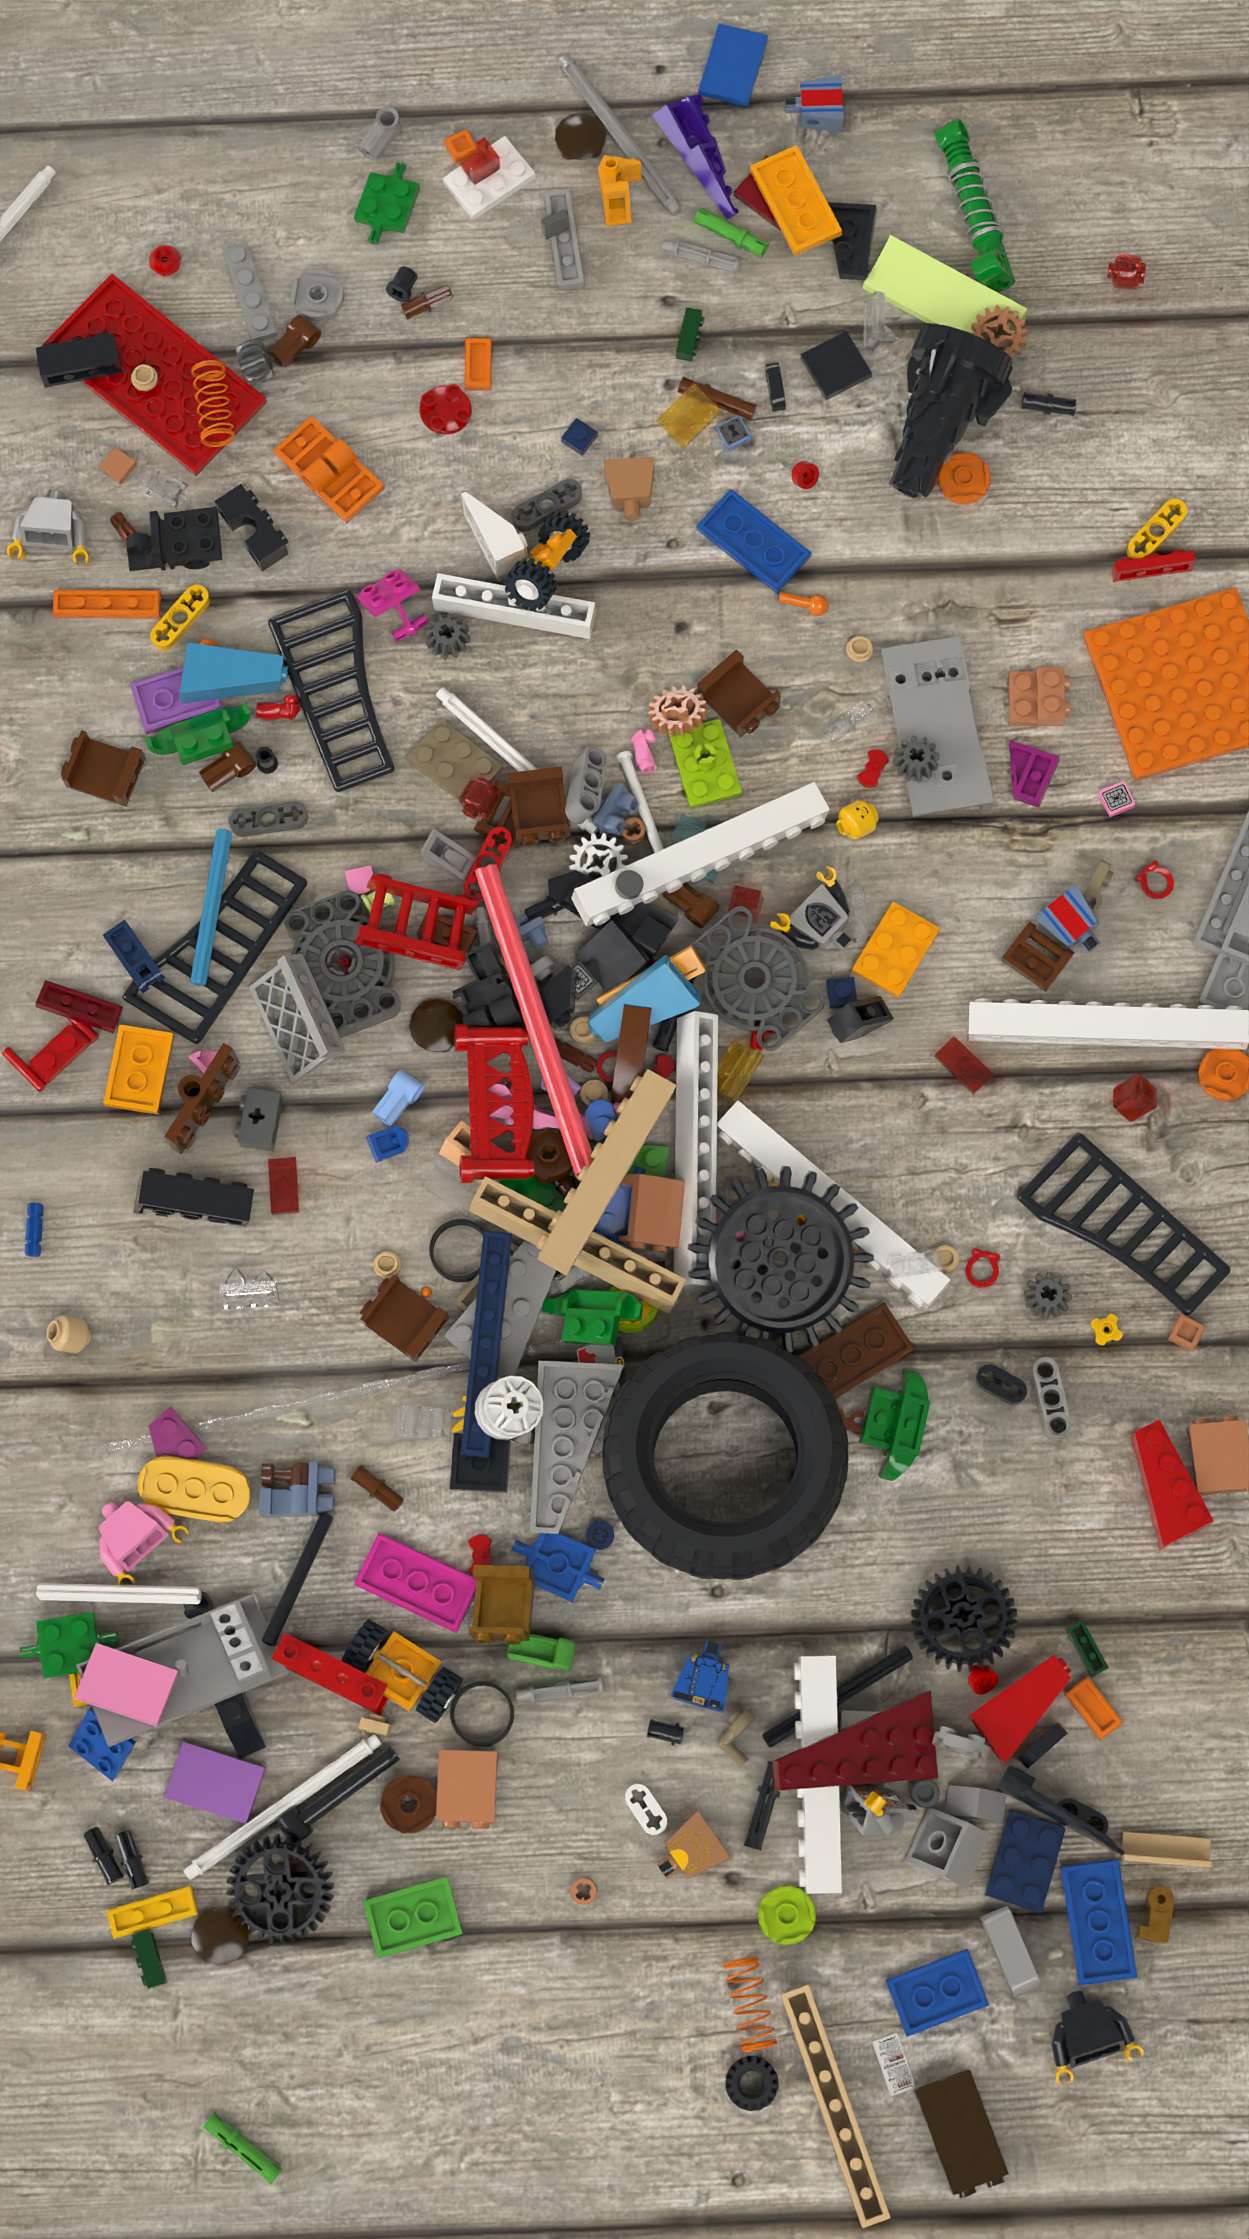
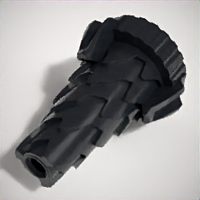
M926 323L921 326L911 350L912 356L908 362L907 417L903 429V438L894 461H897V464L889 482L893 488L903 493L904 496L913 499L921 498V496L927 498L932 492L944 462H949L955 445L963 438L969 422H972L976 417L977 424L986 426L988 420L997 413L1013 390L1009 381L1013 362L1006 352L993 343L972 333L935 323Z

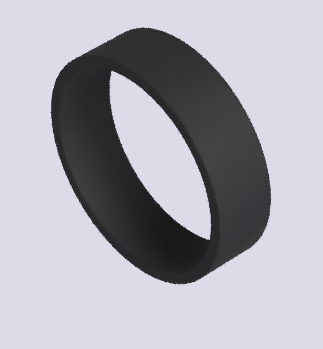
M450 1220L442 1224L434 1232L429 1245L430 1258L434 1268L442 1277L453 1282H468L479 1274L480 1268L465 1276L450 1275L441 1270L436 1264L433 1255L434 1245L438 1237L445 1230L454 1226H469L479 1231L482 1235L484 1230L477 1223L470 1220Z
M485 1681L474 1682L463 1687L454 1697L450 1709V1719L455 1732L465 1742L474 1746H491L501 1741L509 1733L514 1721V1708L507 1693L498 1685ZM478 1686H488L497 1689L506 1697L510 1707V1720L505 1731L499 1737L488 1742H475L467 1739L460 1733L455 1723L454 1712L459 1698L469 1689Z

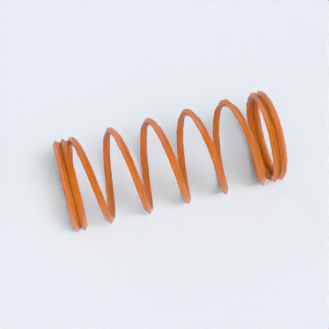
M215 360L199 362L192 367L191 373L196 377L193 385L198 390L195 399L199 403L197 413L201 416L199 426L203 429L200 435L201 442L210 447L225 446L235 439V434L231 431L234 426L223 422L204 428L201 422L203 418L209 420L226 419L231 416V411L220 409L202 415L199 409L201 405L207 407L224 406L230 402L229 398L217 396L200 402L197 396L199 392L219 394L225 392L228 386L222 383H215L201 389L196 387L198 379L203 381L223 379L226 376L225 365ZM207 365L222 367L221 371L213 370L201 375L194 372L197 368ZM212 386L225 387V389L216 392L203 391ZM214 399L227 400V402L218 405L204 404ZM216 412L229 413V415L220 418L206 417ZM218 425H230V426H231V428H229V429H226V428H215V429L208 430V429H210V428H212V427H215V426H218ZM215 433L232 435L231 438L220 442H208L204 439L208 435Z
M758 1956L723 1963V1969L756 1965L728 1977L726 1982L760 1981L730 1994L729 1997L733 1999L763 1997L735 2009L733 2014L767 2013L737 2026L736 2029L740 2031L771 2029L740 2043L742 2052L778 2044L776 2042L777 2039L745 2044L773 2032L775 2028L772 2026L741 2028L768 2017L771 2011L737 2012L760 2003L768 1997L765 1994L734 1996L762 1984L764 1980L761 1978L730 1980L760 1967L761 1964L756 1963L759 1962Z

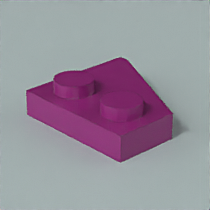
M1010 740L1014 800L1039 808L1060 761L1059 756Z
M171 1406L149 1424L156 1457L169 1455L196 1460L208 1449Z

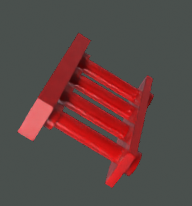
M372 874L366 887L376 890L369 923L365 926H360L356 933L354 944L460 971L466 962L464 954L467 953L459 948L465 914L472 915L477 908L478 902L471 900L466 895L458 894L454 896L392 880V877L386 874ZM386 893L402 897L396 928L392 933L382 931L379 927ZM413 900L428 904L422 937L418 940L409 938L406 934ZM439 907L455 911L448 945H445V947L434 944V941H432Z
M284 1633L271 1658L284 1665L286 1669L381 1716L389 1698L384 1696L388 1684Z

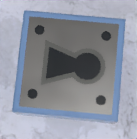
M739 415L716 426V432L727 451L751 441V435Z

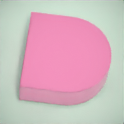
M371 865L345 871L349 890L355 892L359 897L363 894L367 896L373 891L366 888L373 874Z

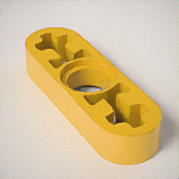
M1179 499L1167 501L1130 540L1127 548L1128 557L1139 559L1144 558L1148 554L1155 553L1184 522L1187 514L1186 504ZM1170 509L1172 511L1178 509L1179 514H1175L1168 523L1166 519L1169 516ZM1154 525H1159L1164 529L1165 533L1160 537H1156L1150 533V528ZM1146 539L1148 543L1145 546L1144 552L1140 551L1137 554L1135 548H1139Z
M199 584L190 586L151 630L150 638L157 650L168 651L172 649L210 604V597L204 586ZM201 594L203 600L201 602L196 600L193 603L192 596H199ZM178 612H184L188 615L187 620L182 624H177L173 621L174 615ZM168 623H169L170 626L172 627V628L170 629V631H169V628H168V625H167ZM167 633L168 640H161L159 642L158 635L164 636Z

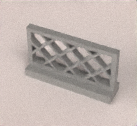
M303 954L282 956L277 960V966L249 986L291 1083L299 1082L331 1057L340 1056L346 1051ZM281 972L286 979L285 986L278 984ZM264 985L270 986L268 1000L264 999L260 990ZM277 989L284 992L282 1005L275 1003ZM291 995H293L297 1004L296 1011L289 1008ZM274 1008L281 1010L279 1024L275 1023L273 1019ZM288 1014L295 1016L293 1029L286 1027ZM302 1019H304L308 1028L307 1035L300 1033ZM285 1032L292 1035L289 1048L285 1046L283 1041ZM299 1038L306 1040L304 1054L297 1051ZM313 1043L320 1055L318 1058L311 1057ZM295 1057L302 1059L299 1072H297L294 1066Z

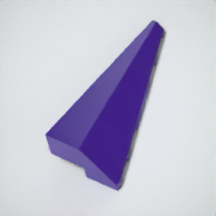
M702 95L687 96L681 102L664 105L652 116L727 219L735 216L739 211L737 208H734L729 197L733 192L731 186H726L723 178L726 170L716 138L711 136L707 124L710 122L709 116L703 115L700 105L704 101Z

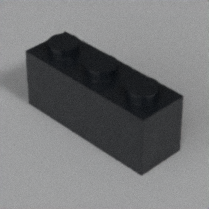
M98 333L94 337L84 339L72 338L68 342L58 344L46 343L42 347L36 348L40 376L45 388L123 373L114 333Z

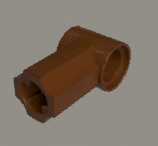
M299 314L289 323L286 333L268 350L269 354L281 367L284 366L286 368L304 349L312 348L320 339L322 332L302 314Z
M241 742L233 743V749L224 751L222 757L199 771L201 778L212 793L235 777L242 778L255 769L256 762Z
M686 882L682 883L683 886L672 893L663 892V896L681 909L686 918L700 929L720 909V906L712 897L704 892L700 894Z

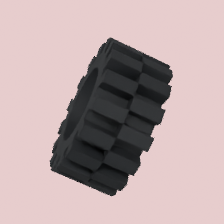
M746 2056L738 2059L730 2066L725 2080V2087L730 2100L737 2107L747 2111L762 2110L770 2105L777 2095L779 2086L778 2076L773 2066L758 2056ZM749 2071L757 2072L763 2078V2088L756 2095H747L740 2087L742 2076Z

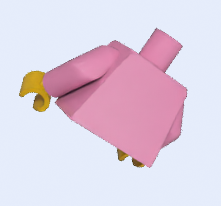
M128 1501L119 1508L115 1502H110L102 1509V1514L106 1520L99 1526V1531L102 1534L99 1540L100 1558L111 1574L119 1578L118 1585H123L122 1581L125 1577L129 1578L133 1585H136L135 1577L131 1574H126L123 1571L124 1569L129 1572L168 1537L167 1530L172 1533V1540L178 1544L182 1542L176 1539L175 1532L183 1530L187 1535L189 1533L186 1527L176 1526L174 1520L158 1506L144 1503L135 1506Z

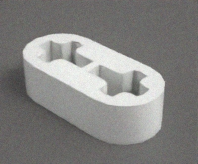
M642 1784L630 1786L625 1794L628 1807L648 1834H661L667 1826L665 1813L646 1786ZM633 1790H637L639 1793L642 1791L646 1793L643 1797L647 1805L645 1809H642L637 1802L631 1803L630 1800L633 1798L631 1792ZM650 1810L653 1816L657 1817L660 1815L662 1817V1820L659 1822L660 1829L656 1830L654 1827H647L646 1824L649 1822V1818L645 1812Z

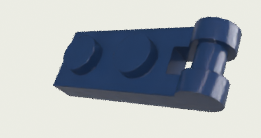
M123 920L103 934V937L142 993L149 990L148 986L154 982H160L165 979V976L126 920ZM149 968L151 972L141 977L139 973Z

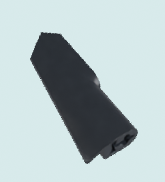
M577 870L548 879L549 897L582 919L571 899L574 889L596 879ZM642 901L634 905V908L628 913L620 915L618 912L609 916L610 919L598 926L591 924V926L602 930L612 919L616 918L652 960L679 921V917L649 903L644 904Z
M1011 1765L1008 1766L997 1790L1047 1815L1061 1825L1118 1854H1124L1125 1851L1117 1847L1114 1841L1106 1835L1109 1825L1108 1820L1102 1813L1072 1798H1065L1056 1804L1032 1788L1036 1778ZM1062 1805H1072L1076 1810V1815L1062 1808ZM1089 1818L1099 1819L1102 1823V1830L1099 1831L1087 1824Z

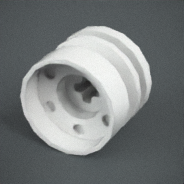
M508 1376L489 1384L480 1392L475 1402V1416L478 1425L487 1435L495 1439L509 1440L530 1432L539 1423L543 1414V1399L540 1391L531 1381L520 1376ZM510 1402L516 1404L517 1409L514 1411L508 1409L507 1404Z

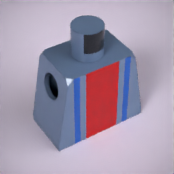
M842 75L801 82L800 97H785V113H800L801 127L841 133L843 131Z
M1076 884L1035 916L1039 923L1068 948L1079 942L1084 950L1090 953L1100 944L1099 940L1091 932L1099 925V922Z

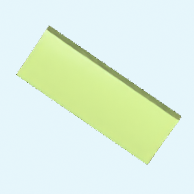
M891 235L863 283V289L926 323L947 325L969 333H976L971 330L972 323L979 324L976 316L978 314L983 317L986 316V308L991 312H995L996 305H999L1000 311H1004L1008 306L1011 315L1016 311L1019 312L1018 320H1025L1027 308ZM1009 322V329L1017 334L1014 326ZM999 331L995 338L999 339L1003 332Z

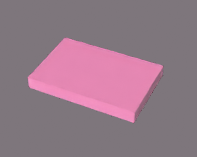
M96 1643L75 1694V1699L157 1727L176 1681L178 1671Z

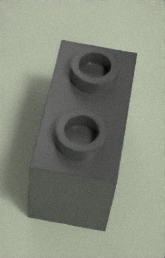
M248 1087L247 1095H242L240 1102V1111L243 1112L242 1121H238L235 1128V1138H238L241 1147L274 1152L284 1101L281 1092ZM261 1114L264 1120L261 1119L258 1121V1124H255L253 1119H257L258 1115Z

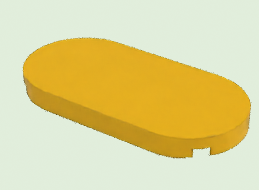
M164 1455L150 1460L141 1470L138 1477L137 1486L141 1498H143L146 1504L158 1506L166 1514L214 1522H229L239 1517L246 1510L251 1499V1487L247 1477L239 1469L224 1464Z

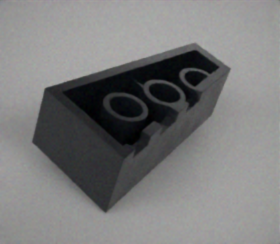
M149 1168L148 1171L143 1170L138 1180L133 1213L143 1214L144 1209H149L156 1213V1216L162 1217L180 1213V1217L187 1220H201L202 1216H208L207 1221L238 1226H246L249 1223L254 1189L248 1188V1185L245 1183L231 1182V1185L221 1184L219 1179L204 1177V1180L192 1179L193 1175L188 1173H176V1176L165 1174V1170L158 1168Z

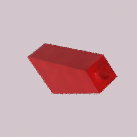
M1055 1655L1051 1656L968 1716L980 1735L986 1739L985 1741L988 1742V1746L991 1747L992 1752L1001 1764L1010 1759L1071 1680L1068 1674L1071 1672V1669L1062 1657L1057 1659Z

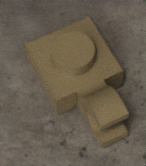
M1104 860L1100 861L1087 891L1083 894L1085 899L1089 896L1095 897V910L1102 904V897L1099 893L1101 886L1107 887L1114 873L1109 870L1112 864Z

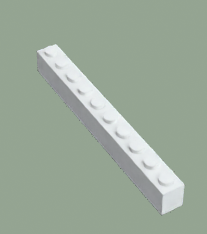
M813 782L574 889L571 899L586 927L591 924H595V926L601 925L608 921L611 915L618 912L620 915L628 913L634 908V905L642 901L644 904L650 903L657 899L658 894L662 892L672 893L683 886L682 883L689 880L692 882L699 881L711 870L721 871L727 868L731 861L738 858L740 861L751 857L754 851L762 847L764 850L770 849L782 838L792 839L798 836L802 829L809 826L811 829L822 825L830 809L816 783ZM626 870H632L640 874L644 883L640 895L631 900L620 897L615 890V882L618 875Z
M981 998L976 999L975 1002H970L968 1041L1247 1050L1249 1044V1010H1243L1240 1006L1215 1009L1211 1005L1198 1006V1009L1187 1008L1186 1005L1182 1004L1170 1005V1008H1160L1159 1005L1153 1003L1143 1004L1142 1007H1131L1129 1003H1115L1114 1006H1103V1003L1100 1002L1075 1005L1072 1001L1047 1004L1043 1000L1031 1001V1004L1019 1003L1018 1000L1014 999L1003 1000V1003H992L990 999Z
M693 1011L677 1018L675 1180L685 1181L679 1248H674V1273L686 1279L682 1290L694 1292L712 1288L708 1276L700 1279L688 1277V1271L693 1268H704L707 1266V1254H695L687 1248L689 1243L697 1242L706 1245L709 1242L711 1232L701 1229L694 1223L697 1217L707 1218L712 1223H716V1207L712 1205L709 1198L712 1195H716L718 1015Z
M738 1100L718 1121L717 1138L726 1146L732 1144L739 1150L737 1154L746 1163L750 1164L753 1162L757 1167L763 1168L767 1174V1181L771 1182L774 1180L780 1184L779 1173L781 1167L790 1166L792 1172L791 1187L801 1188L808 1171L817 1173L812 1193L819 1197L823 1196L827 1187L833 1183L837 1184ZM840 1187L838 1195L833 1198L830 1205L838 1212L845 1205L856 1203L859 1207L858 1210L844 1220L848 1231L854 1230L857 1227H867L870 1231V1234L864 1238L853 1240V1248L859 1253L867 1252L874 1255V1261L866 1264L875 1272L878 1270L883 1272L887 1276L886 1281L896 1290L901 1288L909 1294L907 1298L913 1305L918 1308L923 1306L927 1310L948 1287L950 1279Z

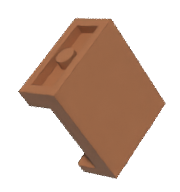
M626 1174L622 1185L632 1187L628 1234L626 1236H619L618 1241L628 1243V1248L645 1249V1245L651 1246L650 1251L667 1253V1248H679L685 1181L644 1174Z
M1226 1416L1221 1418V1422L1210 1423L1209 1418L1192 1420L1193 1424L1188 1425L1186 1434H1189L1194 1484L1199 1494L1213 1495L1249 1491V1438L1246 1419L1238 1420V1416Z
M439 1750L436 1821L443 1822L442 1827L460 1828L461 1822L472 1823L471 1828L489 1829V1823L495 1824L498 1752Z

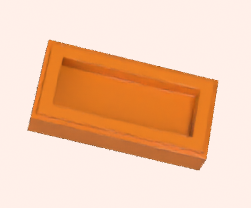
M465 338V391L491 390L492 339Z
M1088 1676L1064 1694L1100 1741L1124 1723Z

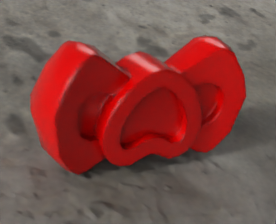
M880 749L870 750L867 753L869 762L865 765V771L857 775L859 783L864 787H876L884 766L889 762L888 756Z
M658 1055L656 1057V1066L651 1071L667 1079L676 1070V1064L670 1056Z
M482 1534L475 1535L468 1540V1545L473 1550L472 1559L474 1562L469 1568V1572L472 1575L474 1565H491L489 1555L492 1540Z

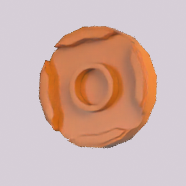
M960 452L952 454L948 463L944 462L938 476V485L941 493L948 500L956 504L967 505L975 503L985 496L990 486L991 473L987 463L979 459L977 455Z
M1213 1049L1209 1051L1199 1064L1198 1079L1200 1086L1207 1095L1216 1100L1226 1102L1237 1100L1246 1094L1249 1089V1057L1239 1049Z

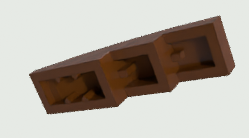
M624 1004L611 1094L612 1104H615V1102L622 1103L625 1097L630 1100L634 1093L630 1090L633 1082L638 1075L643 1076L652 1008Z

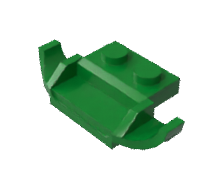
M247 703L242 704L240 708L220 707L217 710L168 725L156 736L144 738L151 752L158 755L178 752L182 765H186L233 749L234 746L229 734L242 729L248 724L250 710Z
M573 1289L557 1298H545L542 1307L543 1313L565 1318L561 1341L572 1344L615 1346L619 1321H641L643 1315V1302L625 1291L608 1292Z
M903 1369L902 1372L904 1375L903 1388L898 1390V1394L876 1387L871 1388L859 1439L861 1444L885 1450L884 1456H887L883 1470L879 1474V1478L893 1481L901 1476L911 1466L915 1458L919 1456L931 1402L928 1399L927 1387L922 1376L917 1372Z

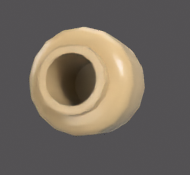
M60 1315L47 1328V1340L52 1348L57 1351L77 1354L90 1342V1330L87 1323L81 1318Z

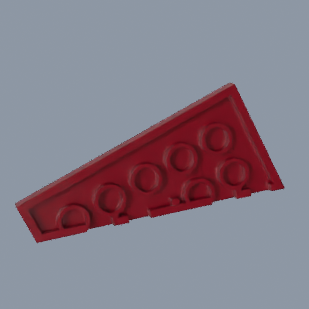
M931 1691L922 1692L916 1697L898 1703L892 1708L874 1714L831 1736H826L807 1747H802L774 1760L775 1791L938 1778L936 1746L932 1744L934 1721Z

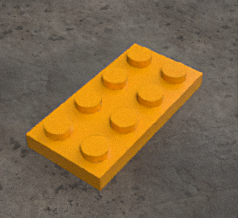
M797 145L750 166V172L794 256L842 235V230Z

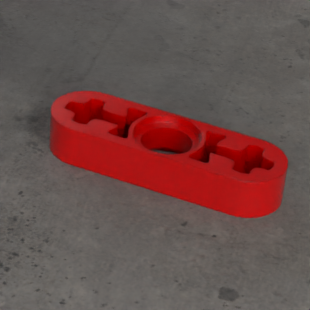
M496 827L489 832L465 881L464 893L473 901L484 900L483 895L480 893H476L473 896V890L470 889L471 884L476 885L478 883L475 871L481 867L482 860L488 856L493 857L500 872L513 845V835L504 827ZM503 832L505 833L504 838L507 840V843L499 845L497 851L502 853L499 858L498 855L487 851L489 846L492 849L495 848L497 841L494 840V836H500Z

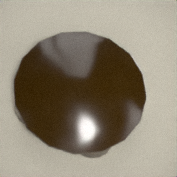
M576 113L567 116L559 123L555 133V141L564 159L586 160L601 155L606 141V132L603 124L596 117L590 114Z
M434 999L426 1001L416 1008L411 1015L409 1027L411 1037L418 1046L426 1051L445 1053L454 1046L455 1024L464 1023L462 1014L455 1005L445 1000Z
M226 1906L212 1907L204 1911L196 1919L191 1932L192 1945L196 1954L205 1962L213 1965H227L238 1960L246 1950L249 1941V1928L247 1924L239 1927L243 1917L242 1915L233 1917L234 1909Z

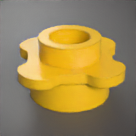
M1109 1314L1107 1318H1095L1092 1320L1091 1328L1094 1329L1095 1341L1098 1345H1105L1112 1340L1119 1341L1122 1338L1123 1334L1118 1329V1318L1115 1315ZM1104 1328H1109V1332H1105Z

